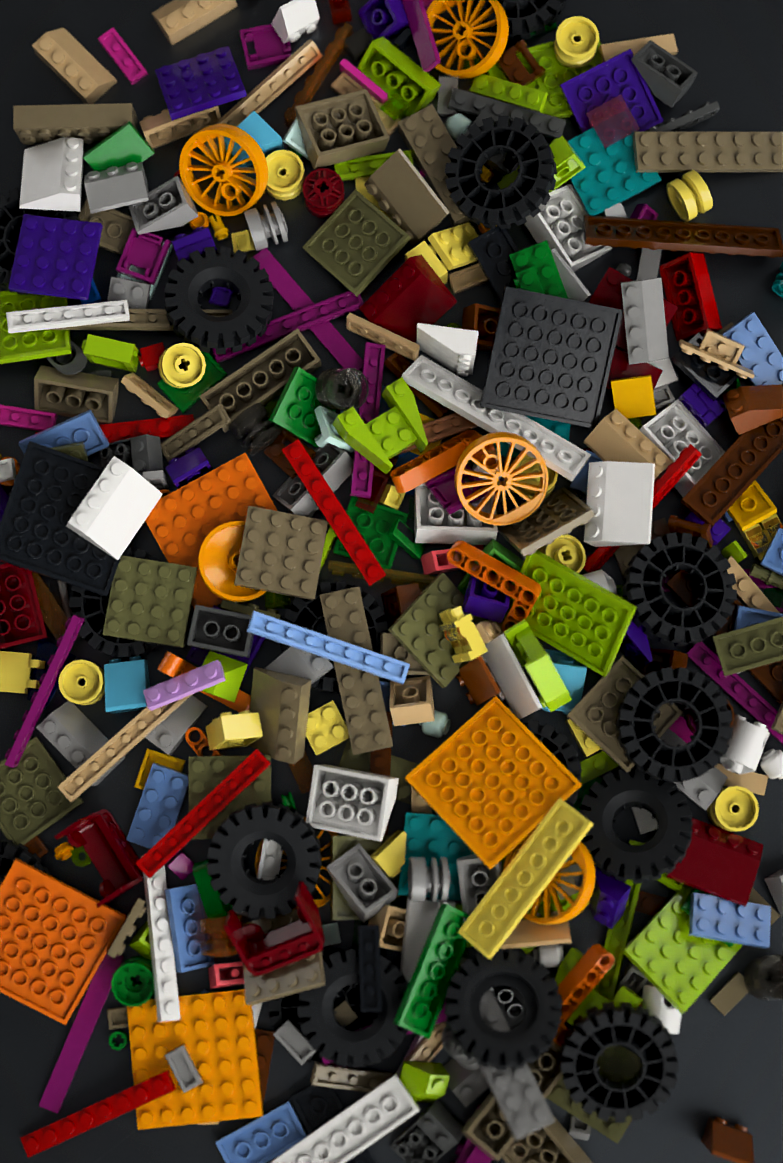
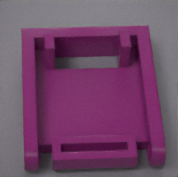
M271 24L239 30L248 71L281 64L292 55L290 54L292 53L290 42L288 41L284 44ZM254 41L256 54L249 56L246 43Z
M133 227L116 271L154 285L171 241L166 239L162 247L164 239L158 235L146 233L138 235L137 238L136 228ZM133 265L146 270L145 275L129 270L130 266Z
M467 464L465 465L464 469L472 470ZM456 467L426 482V487L430 489L432 495L446 509L448 514L464 508L455 488ZM462 474L461 483H465L463 481L465 477H468L471 482L480 481L477 476ZM485 485L473 487L472 490L470 488H463L462 492L467 497L485 487ZM488 491L469 502L472 504L473 502L485 497L488 494Z

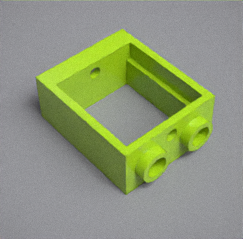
M88 334L87 340L84 339L82 343V351L90 363L136 373L139 363L138 356L141 354L135 344Z

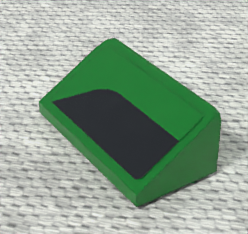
M397 518L386 534L413 559H420L426 543H415L414 532L402 520Z

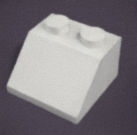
M292 0L279 7L271 25L284 44L288 41L294 42L301 37V34L305 32L309 34L317 28L316 24L320 18L316 1Z

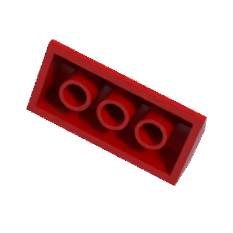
M690 252L659 266L667 301L678 307L672 317L677 341H680V339H692L698 332L704 336L707 329L714 332L721 330L722 325L704 254Z

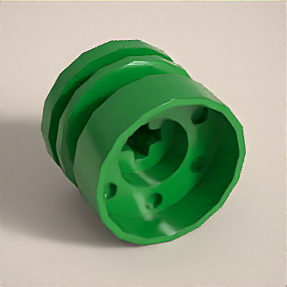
M133 956L125 960L114 973L111 987L115 998L120 1003L130 1007L140 1006L146 1003L154 994L152 960L146 959L143 956ZM137 975L140 976L139 982L135 981Z

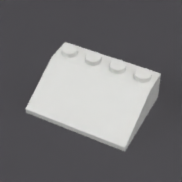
M62 137L24 149L20 208L80 212L84 161L83 138Z
M571 184L549 192L550 199L547 204H540L538 207L540 212L534 218L531 215L525 217L527 222L524 224L537 244L547 240L550 249L555 248L573 272L612 249L610 246L585 244L583 217L584 215H589Z
M417 323V344L420 345L422 352L452 372H457L456 374L459 376H468V374L473 373L479 331Z
M679 399L639 429L673 462L680 457L681 451L690 444L702 454L674 486L683 497L725 453Z
M113 456L68 521L66 527L118 561L163 494L133 468Z
M589 462L586 505L593 510L595 517L585 524V543L594 547L650 544L655 474L654 463Z
M426 482L414 488L415 543L454 544L456 541L462 540L470 545H487L492 538L496 540L498 533L497 525L487 524L476 519L465 508L448 514L446 509L432 495L430 489L426 487ZM495 493L481 511L490 513ZM483 498L473 502L472 505L476 508Z
M504 633L485 644L488 651L481 656L501 691L498 694L501 701H506L509 706L508 709L518 719H522L541 709L542 706Z
M327 764L314 765L306 823H310L313 828L382 841L396 800L399 778Z

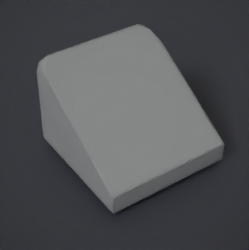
M621 202L605 209L602 213L603 217L627 218Z
M571 1114L568 1133L574 1139L587 1141L590 1137L591 1126Z

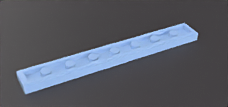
M253 611L247 632L400 684H404L410 665L409 663Z

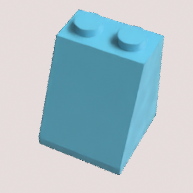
M255 111L237 126L258 143L265 158L274 151L284 150L282 137ZM226 137L224 140L227 153L230 138ZM236 142L234 143L231 159L241 148ZM243 150L233 163L249 157V155ZM248 161L236 167H248L253 165V163Z
M545 649L572 698L571 701L555 711H562V713L568 714L582 699L587 667L561 651ZM542 706V710L550 712L547 706L544 708Z
M141 656L130 657L129 661L122 662L121 659L109 660V664H104L106 712L114 714L144 710L147 704L143 690L150 688L147 660L142 659Z

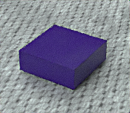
M214 287L209 304L228 309L233 291L225 287Z

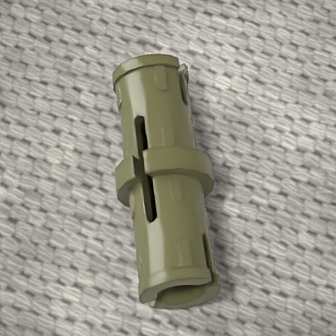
M756 563L752 565L749 571L750 576L764 581L766 585H773L783 590V576L772 570L765 569Z

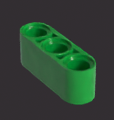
M209 859L195 863L192 871L206 915L212 921L227 916L229 910L232 909V905L230 903L225 904L219 898V891H214L210 883L212 878L211 875H208L207 870Z

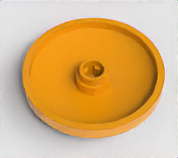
M245 521L227 522L212 530L203 541L198 557L199 572L205 585L215 595L232 602L251 601L266 593V591L234 586Z

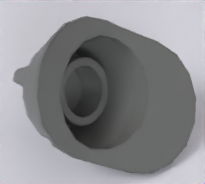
M71 341L72 354L46 357L59 372L66 375L79 373L87 363V357L73 341Z

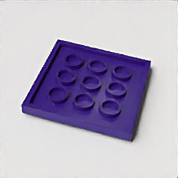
M229 46L220 47L214 51L202 53L196 57L165 65L155 70L171 120L247 96Z
M631 49L559 85L581 134L624 110L636 132H644L664 121L646 81L632 62L634 55Z
M24 214L8 289L12 292L88 300L103 228L102 224Z

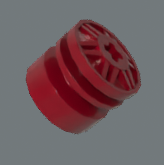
M319 168L310 172L305 178L303 196L307 210L315 217L328 219L345 201L344 183L335 171L328 168Z

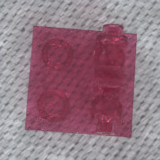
M622 95L586 113L590 127L595 129L604 148L640 130Z

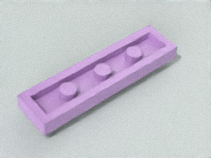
M216 660L143 690L147 707L152 711L226 681L221 662Z

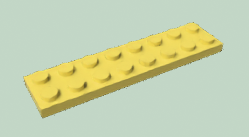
M559 798L459 929L458 933L484 956L491 959L574 851L593 823Z

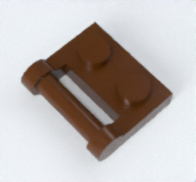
M520 40L515 46L505 51L496 64L508 81L527 86L544 75L546 71L526 47L527 43L524 40ZM521 52L534 72L529 74L517 57V53Z
M283 429L276 440L264 451V454L293 480L297 474L281 450L286 447L284 445L286 440L293 443L298 438ZM301 442L311 459H313L316 451L308 448Z
M676 515L669 517L668 527L670 533L676 532V536H679L681 533L692 534L693 540L700 536L708 541L706 545L708 548L712 547L713 539L710 532V524L694 523L679 519Z

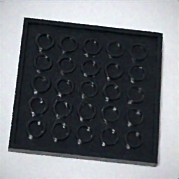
M505 286L480 406L595 428L600 418L623 310Z
M29 441L0 522V561L107 597L120 558L117 561L66 527L68 521L105 468Z

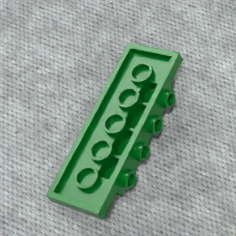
M547 240L509 255L517 278L513 279L516 288L568 299Z
M441 903L394 1024L428 1039L430 1038L439 1013L442 1010L451 979L457 971L463 952L466 949L468 941L458 931L470 915L446 903Z

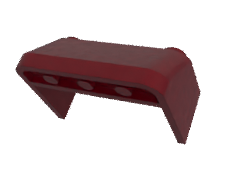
M106 809L77 820L54 836L56 840L67 836L70 845L77 848L83 846L104 880L99 885L100 895L104 899L96 904L97 907L115 899L144 880L143 871L135 864L139 860L138 856L126 840L127 838L112 814Z
M304 881L299 882L295 894V900L299 905L297 915L300 920L266 934L258 924L249 923L242 926L234 910H229L223 927L247 970L252 975L260 976L314 955L323 949L325 939L319 910Z

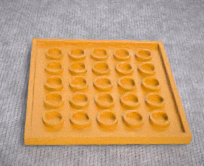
M497 696L490 700L405 777V780L489 870L538 827L559 798L566 801L582 786L575 776Z
M245 989L178 996L181 1019L177 1021L158 1022L156 998L149 999L140 1006H127L134 1085L169 1070L177 1089L136 1108L138 1130L263 1116L253 1006L246 1004ZM183 1044L203 1080V1083L183 1093L165 1057V1054Z

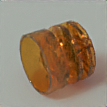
M237 916L243 926L242 916ZM227 917L199 919L200 933L210 935V939L201 941V945L210 944V949L201 950L202 955L225 957L234 956L238 953L223 927Z

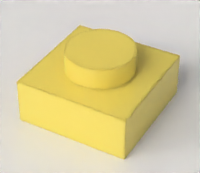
M250 230L231 233L234 253L237 250L242 252L255 250Z
M387 484L379 502L389 508L399 510L406 493H397L395 486Z

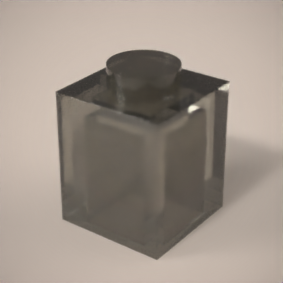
M364 28L344 39V49L354 64L363 58L370 43L374 40L373 36L370 33L367 34Z

